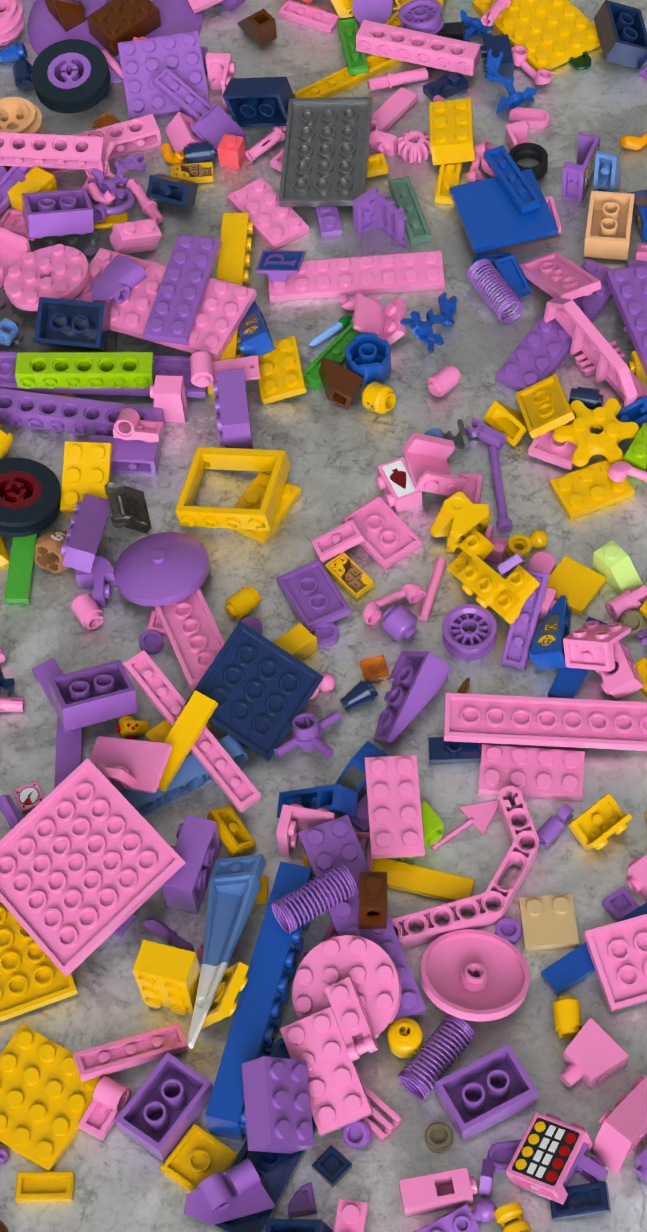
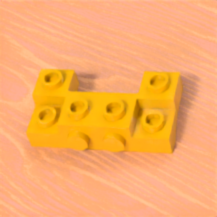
M474 529L458 546L462 552L447 567V570L462 583L460 588L470 597L475 594L477 597L474 600L484 609L489 606L511 625L518 618L525 601L540 583L520 565L506 579L499 575L483 561L493 551L495 546Z

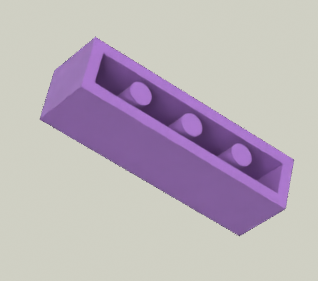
M86 493L82 502L77 501L70 527L60 555L64 556L62 566L91 573L112 501Z

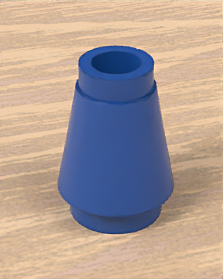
M16 42L0 50V63H12L28 58L24 43L19 44Z

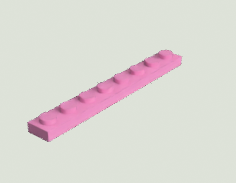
M145 650L124 662V668L169 725L173 727L185 708L184 704L186 701ZM205 726L190 751L241 813L261 800V794Z

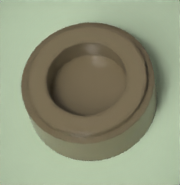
M625 610L620 614L618 623H621L622 626H630L631 632L629 635H635L643 629L644 618L636 610Z
M442 1122L431 1124L425 1131L426 1146L435 1153L448 1151L453 1144L451 1128Z

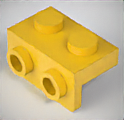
M608 793L567 824V826L585 850L592 848L599 850L609 843L608 837L611 834L615 833L618 835L629 826L627 822L633 817L630 813L624 814L610 793Z

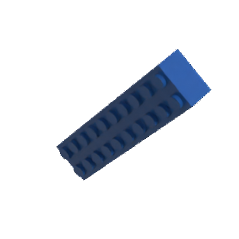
M280 861L246 975L248 980L240 995L206 1109L205 1118L211 1135L243 1142L245 1133H247L241 1064L268 1056V1054L271 1055L276 1043L273 1035L275 1029H280L283 1019V1013L280 1012L283 1003L287 1004L290 995V988L287 987L289 979H294L297 970L295 958L303 950L304 938H302L304 930H308L310 922H306L301 927L298 926L293 932L287 933L274 916L272 902L277 901V899L280 900L281 897L288 895L289 892H293L298 887L301 888V885H305V883L313 880L312 868ZM291 900L292 905H293V906L295 907V909L297 910V908H296L294 902ZM293 913V915H294L296 921L299 923V920L296 918L295 914Z

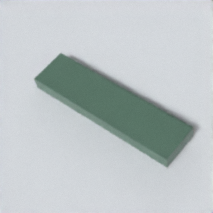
M409 176L388 180V186L396 208L402 207L404 209V215L406 216L404 227L410 245L413 246L432 241V235Z

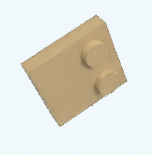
M572 893L519 897L525 951L579 947Z

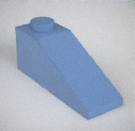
M596 151L593 191L618 193L621 181V167L618 155Z

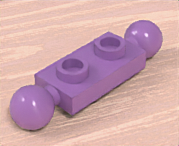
M488 1198L477 1201L473 1211H470L467 1204H463L414 1232H480L476 1222L492 1221L495 1218L494 1212L497 1210V1206Z

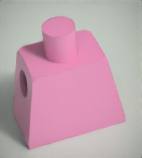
M590 1018L564 1050L563 1062L568 1067L559 1074V1077L569 1088L578 1080H581L587 1087L593 1088L627 1066L629 1055Z

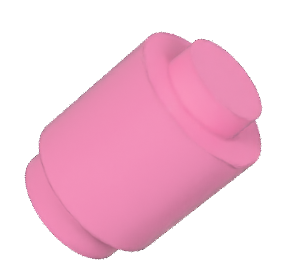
M453 365L442 367L427 381L430 393L443 397L459 383L461 379L460 372Z
M80 594L74 598L71 609L82 626L89 630L98 628L104 621L103 612L92 595Z

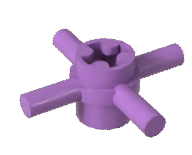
M335 711L319 722L312 713L297 715L292 721L293 738L274 749L276 756L280 758L294 748L299 747L304 752L318 750L326 758H330L334 752L322 741L323 730L342 719L340 713Z

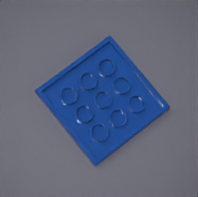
M532 169L521 172L540 198L541 207L524 214L520 213L497 177L449 188V194L474 254L558 234V227Z

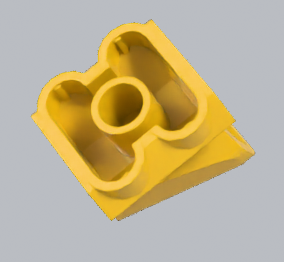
M463 492L455 493L444 501L430 527V534L436 538L447 537L446 552L459 554L462 550L458 546L474 529L483 536L485 535L488 528L487 524L492 519L488 504H473Z

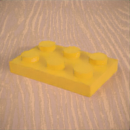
M295 336L274 341L275 349L258 357L260 369L258 383L261 400L264 405L307 393L298 342Z
M557 374L515 393L532 439L575 419Z
M65 441L60 502L61 512H74L77 501L82 502L85 493L109 500L113 447L111 443Z
M607 459L549 480V487L570 521L634 497L635 491L627 478L623 482H615L608 477L607 472L612 464Z
M259 472L233 508L260 509L271 475L266 472ZM285 482L270 531L236 529L235 531L265 544L301 495V488Z
M238 962L226 969L201 1029L211 1026L213 1023L221 1021L225 1017H230L237 1006L235 998L238 991L241 992L247 983L248 977L245 975L249 966Z

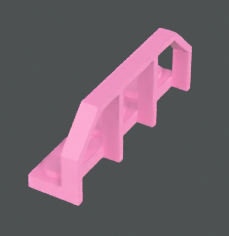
M555 297L547 302L543 320L547 323L556 319L572 338L570 353L574 355L582 350L597 368L594 378L596 385L606 380L624 401L623 408L647 395L646 388L572 299Z

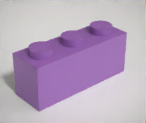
M90 435L89 442L111 443L113 445L112 473L157 475L161 456L159 442L149 443L143 440L126 441L120 438H113V436Z

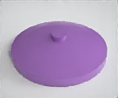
M161 532L141 538L127 547L115 563L114 579L118 591L128 601L149 607L165 606L179 602L196 592L208 576L210 561L206 548L195 537L180 532Z

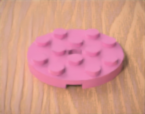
M56 244L33 252H27L8 269L4 281V290L9 301L15 307L26 311H38L39 297L66 300L75 298L89 281V263L86 256L80 250L64 246L63 244Z
M337 936L319 943L303 958L294 977L292 1000L298 1019L301 1020L331 1007L324 988L350 977L354 982L375 1039L378 1038L379 1034L395 1019L401 1002L402 985L396 964L379 945L360 936ZM363 1034L355 1038L356 1044L364 1041Z

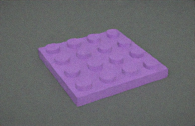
M198 31L117 43L129 120L153 114L154 118L176 115L178 112L186 113L153 84V79L166 67L210 104Z

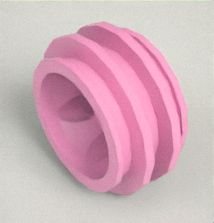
M0 0V46L14 41L24 28L25 18L19 0Z

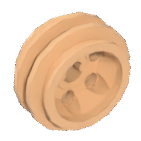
M21 97L0 99V132L12 131L15 133L33 132L44 134L43 117L40 109L35 104Z

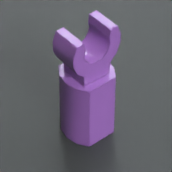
M476 418L472 419V426L475 428L468 426L465 428L467 436L472 438L478 437L479 440L489 445H494L499 450L507 439L506 434L487 425H482V422Z
M563 805L556 816H551L536 831L539 843L547 848L562 833L564 825L573 818L572 813L574 809L569 805Z

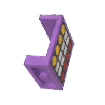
M582 132L579 133L577 164L566 161L563 166L561 198L579 203L583 202L594 178L596 151H599L600 137Z

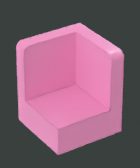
M526 120L505 125V142L510 151L518 144L530 143Z
M488 525L484 537L495 548L483 561L499 565L505 561L508 554L506 550L508 540L495 537L494 526Z

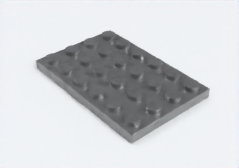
M372 97L289 98L278 201L280 207L353 206L352 201L366 192L373 108Z

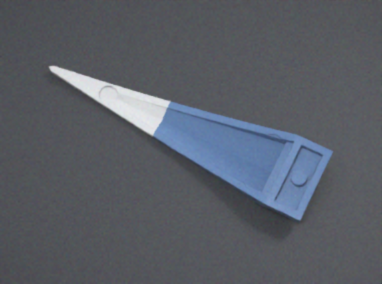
M262 854L217 859L209 879L201 971L187 1044L191 1049L196 1042L262 886L260 879L266 864V859Z

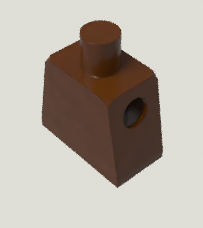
M359 872V929H386L388 907L387 872ZM371 911L379 912L378 915H368L367 913Z

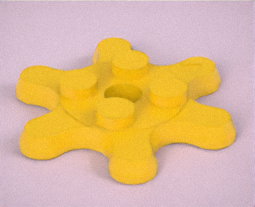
M614 398L608 399L603 407H597L594 410L588 409L580 400L573 401L570 404L575 417L573 423L565 426L561 425L555 428L552 433V437L556 442H571L576 446V451L571 457L572 463L578 467L585 466L594 455L605 456L610 464L623 461L624 453L618 445L621 440L635 439L640 430L638 424L635 422H621L616 419L617 414L621 410V405ZM592 427L594 429H603V431L600 434H594L590 432L592 430Z

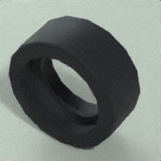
M522 143L513 147L509 152L515 163L524 158H531L539 162L538 165L533 167H523L516 163L520 171L532 169L537 181L547 173L548 154L542 146L535 143Z

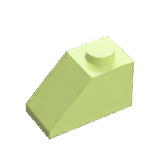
M613 540L594 552L592 569L607 577L606 583L617 594H622V592L629 588L634 591L643 586L629 555Z

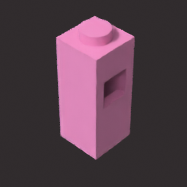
M467 1167L399 1180L405 1217L457 1208L463 1204L473 1205V1194H478L475 1177H469Z

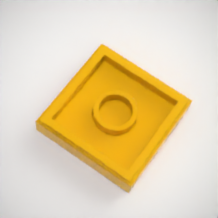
M564 556L550 575L547 587L557 590V601L560 596L566 595L571 611L582 616L607 582V577Z
M194 1123L162 1164L160 1170L187 1191L192 1192L209 1176L217 1172L222 1174L230 1169L238 1153Z

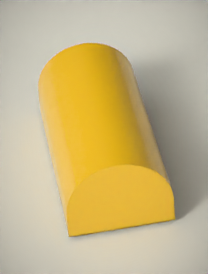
M231 806L209 811L207 819L217 822L220 839L232 857L248 856L252 853L257 843Z

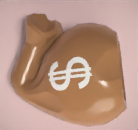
M67 530L50 531L36 539L34 558L38 566L53 573H62L69 569V567L62 566L64 556L60 555Z

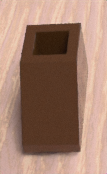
M265 9L238 22V26L260 47L277 38L275 19Z
M324 357L318 373L327 399L348 410L360 392L364 378L353 371L343 368L337 362Z

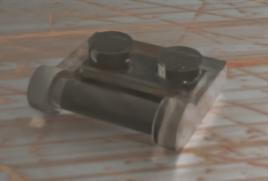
M109 482L104 486L105 494L109 497L113 527H126L145 534L152 529L143 491L116 482ZM118 496L121 497L124 514L121 512Z

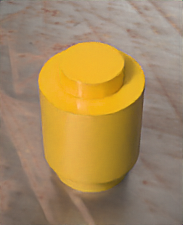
M252 586L243 587L225 600L224 610L231 619L240 620L258 607V603L261 601L260 595Z
M560 996L556 1002L552 1003L555 1031L558 1032V1037L561 1039H573L583 1027L580 1002L575 1000L573 996Z

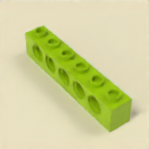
M17 352L15 367L18 388L142 389L150 388L151 384H154L155 374L153 352Z

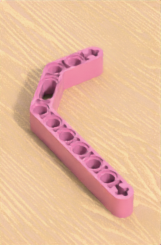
M505 786L499 792L498 810L511 847L486 892L390 919L402 950L431 943L448 932L463 929L477 930L491 926L505 917L539 853V837L523 795L517 787ZM521 822L524 825L518 827L513 825V823ZM531 845L533 848L524 849L521 846ZM519 866L521 871L513 885L506 889L500 887L499 884L509 867ZM490 905H497L499 909L490 910L487 907ZM465 912H470L474 914V916L466 918L463 917L462 914ZM444 919L448 921V923L445 925H439L436 923V921ZM413 927H420L423 930L415 933L412 932L410 929Z

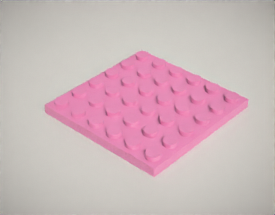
M87 758L0 840V901L65 976H68L186 862Z

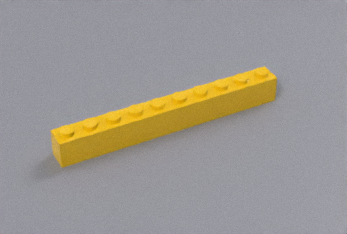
M223 213L220 237L222 245L219 251L216 277L218 280L247 287L245 283H249V270H247V267L251 266V255L248 254V251H252V237L250 235L254 233V223L249 220V213ZM244 320L240 323L219 361L242 358V355L239 354L241 350L238 342L241 340L238 332ZM207 386L208 395H214L213 386Z

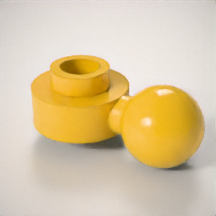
M540 529L532 531L529 538L522 534H515L508 540L507 553L511 557L516 553L527 557L532 547L537 549L543 548L548 542V536L545 531Z

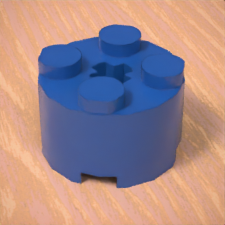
M375 333L356 335L354 340L349 345H346V369L364 378L362 385H368L375 381L384 383L391 372V348L388 341L378 338Z

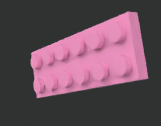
M200 588L179 602L154 607L191 691L196 688L225 644Z

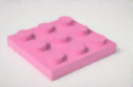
M647 914L584 931L583 936L609 1011L612 1012L647 1002Z

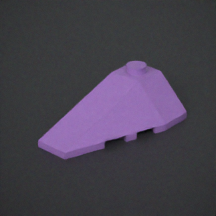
M401 651L389 680L393 684L391 691L385 694L384 700L388 703L386 709L380 714L374 740L381 743H392L441 689L447 680V674L451 666L431 652Z

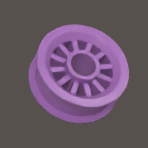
M412 0L404 4L398 12V17L402 21L400 27L429 34L438 33L444 26V19L441 16L442 5L436 0Z
M464 604L449 611L443 620V644L446 650L454 657L462 660H477L485 657L493 650L497 639V623L489 610L475 604Z

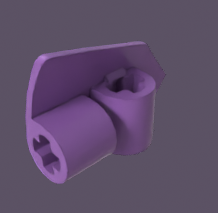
M115 256L91 284L92 301L108 302L112 299L118 304L124 303L130 296V290L147 277L144 269L137 262L126 256Z
M247 1158L222 1174L217 1172L209 1176L198 1185L197 1189L187 1194L184 1214L210 1225H215L273 1209L275 1204L261 1184L260 1177L253 1164Z

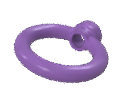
M116 186V189L124 190V197L127 200L123 204L114 207H107L104 203L95 205L91 195L88 194L93 207V221L101 223L107 216L118 215L128 211L135 203L134 194L126 188Z

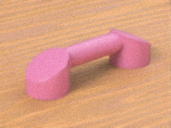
M517 45L512 48L514 65L521 67L534 80L535 84L545 85L551 83L553 78L551 71L547 69L536 71L526 62L528 50L525 47Z
M488 140L480 142L475 146V161H472L469 172L466 173L469 183L484 180L482 173L478 169L483 152L493 149L491 142Z
M625 461L613 463L607 472L608 477L615 482H623L627 475L647 482L646 471L635 468Z
M406 584L391 594L376 601H370L363 611L362 618L367 625L375 624L383 615L380 610L381 608L402 598H406L409 604H417L424 599L426 593L418 584Z

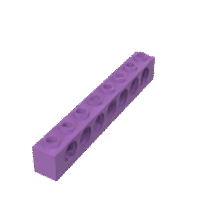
M0 388V424L14 427H29L37 430L44 429L55 432L75 433L77 435L113 436L114 424L120 412L125 408H131L138 412L140 420L164 422L165 426L164 413L161 408Z

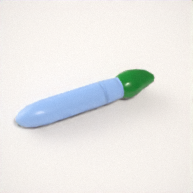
M352 316L341 317L338 322L312 338L309 346H317L340 329L345 328L352 320Z

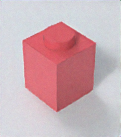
M224 134L217 148L219 165L240 170L246 157L244 137Z

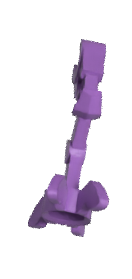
M128 155L120 160L116 157L114 160L116 176L111 180L108 178L104 179L101 170L92 169V175L97 178L89 179L87 183H96L103 194L107 190L112 191L115 194L114 205H121V199L124 198V190L116 189V186L118 184H126L129 181L128 177H124V169L139 172L145 171L147 163H140L143 161L144 155Z

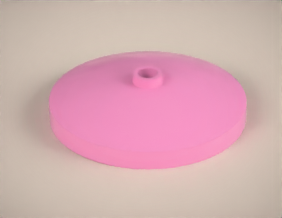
M463 929L443 934L430 943L422 956L420 981L427 997L444 1012L460 1019L484 1022L506 1017L521 1006L528 993L530 971L522 953L506 939L487 931Z

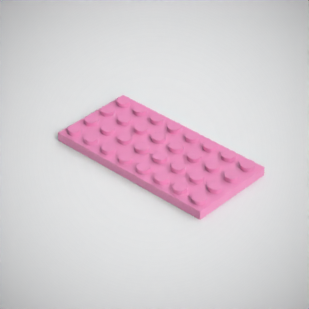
M100 248L89 264L90 278L87 285L72 300L93 302L91 284L117 255L132 259L144 269L147 277L130 290V296L124 303L118 304L112 299L108 302L95 303H104L111 307L109 330L144 340L143 332L167 266ZM210 278L188 344L150 342L189 353L198 351L208 352L212 359L219 361L257 296L256 290Z

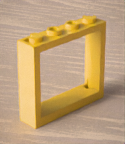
M197 447L175 509L181 526L270 531L291 466L286 450ZM205 469L272 472L261 508L241 509L193 506Z

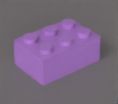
M86 188L22 193L23 218L29 238L63 237L69 234L85 235L94 232L93 207Z
M244 369L217 371V381H213L214 395H219L215 396L216 413H219L217 414L216 421L217 429L220 431V445H225V448L253 449Z
M121 660L48 678L51 702L65 732L137 713L136 690Z
M186 815L184 823H180L178 826L176 845L172 846L186 863L162 885V889L169 908L198 915L222 844L216 821Z
M509 1044L434 1082L435 1096L462 1143L537 1103L538 1091Z
M167 1052L116 1117L115 1121L119 1131L164 1162L209 1103L213 1089L212 1082Z
M263 1056L242 1063L248 1151L292 1154L314 1147L307 1061Z

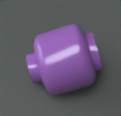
M393 604L381 617L383 620L382 628L396 641L403 638L409 640L417 632L415 626L418 619L405 605L396 606Z

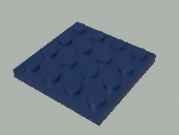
M240 621L194 691L196 690L218 703V706L208 720L210 724L269 762L275 753L274 749L280 746L293 726V719L302 712L324 676ZM192 694L190 695V697L188 698V700L186 701V703L184 704V706H186V704L188 703V701H189V699L191 698Z

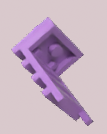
M377 186L359 195L352 201L354 231L359 236L374 226H378L402 248L407 247V243L404 241V221L406 216L402 207L396 208L395 201H387V195L385 193L380 195Z

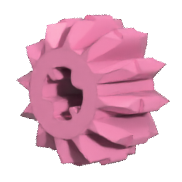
M409 129L408 133L402 132L401 137L397 141L399 157H402L404 162L409 160L411 164L414 161L421 163V160H428L429 155H431L430 136L427 135L426 131L420 132L419 129L416 131Z

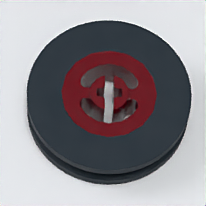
M1 459L0 535L25 537L47 529L57 519L60 512L61 486L57 476L47 466L31 459Z

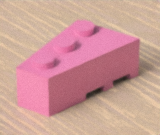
M640 1076L632 1085V1092L629 1095L623 1093L615 1104L616 1108L613 1111L608 1109L599 1120V1124L602 1126L590 1153L616 1174L622 1169L627 1155L630 1152L633 1154L639 1148L638 1143L647 1134V1076L645 1078Z

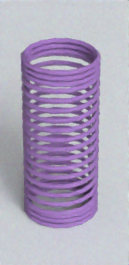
M480 259L473 263L467 271V278L498 319L503 323H508L518 318L524 309V304L490 260ZM484 265H489V266H485V267L481 268V269L474 275V278L472 279L473 274H474L480 267H482V266H484ZM489 267L488 269H486V270H484L483 272H481V273L478 275V277L475 279V277L477 276V274H478L480 271H482L483 269ZM517 302H518L517 307H516L512 312H510L509 314H506V315H502V316H501V314H505V313L509 312L510 310H512V309L516 306V304H517ZM513 303H515L509 310L503 312L504 310L508 309Z
M339 863V865L334 866L329 871L322 873L321 876L319 875L317 878L310 880L309 883L301 885V888L298 887L297 890L289 892L288 895L281 897L280 900L277 899V901L272 902V911L283 930L291 933L298 926L301 927L302 924L310 922V919L314 920V917H318V914L322 915V912L330 910L331 907L334 908L339 902L342 903L343 900L353 897V895L358 893V886L350 870L344 864ZM291 900L294 902V904H295L297 910H296L295 907L292 905ZM293 913L295 914L296 918L299 920V923L296 921V919H295Z
M447 1014L441 1025L428 1037L422 1048H419V1051L416 1052L410 1063H407L404 1070H401L399 1075H397L401 1085L413 1096L422 1100L426 1099L430 1090H433V1086H435V1083H431L430 1080L436 1082L443 1078L446 1071H449V1067H452V1063H455L458 1056H461V1052H464L467 1045L476 1038L472 1027L465 1020Z

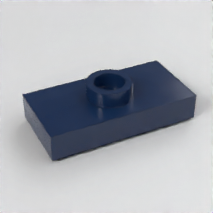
M444 737L428 738L429 764L480 763L481 761L480 743L444 741Z
M606 1181L564 1187L568 1196L563 1205L550 1200L551 1215L554 1221L611 1213Z

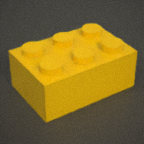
M471 98L429 102L430 148L433 165L475 161L474 115Z
M143 939L133 967L143 1002L152 1008H160L161 1006L170 1008L171 1011L179 1015L193 1014L201 971L196 952Z

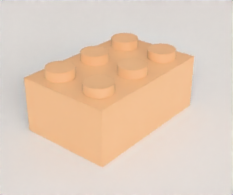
M591 191L584 257L628 260L635 194Z

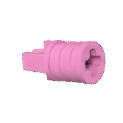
M644 585L634 591L629 588L617 597L606 601L605 609L608 615L614 621H618L623 611L640 608L642 606L641 601L647 598V587Z

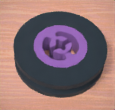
M79 39L62 40L48 46L37 56L31 70L32 83L40 102L50 110L64 114L80 113L94 107L104 98L111 82L110 71L103 52L96 45ZM79 71L83 72V75L81 77Z

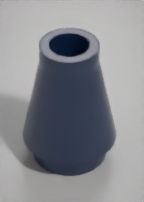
M366 679L365 681L361 680L340 699V702L345 710L349 712L352 709L375 701L374 698L379 695L370 680Z

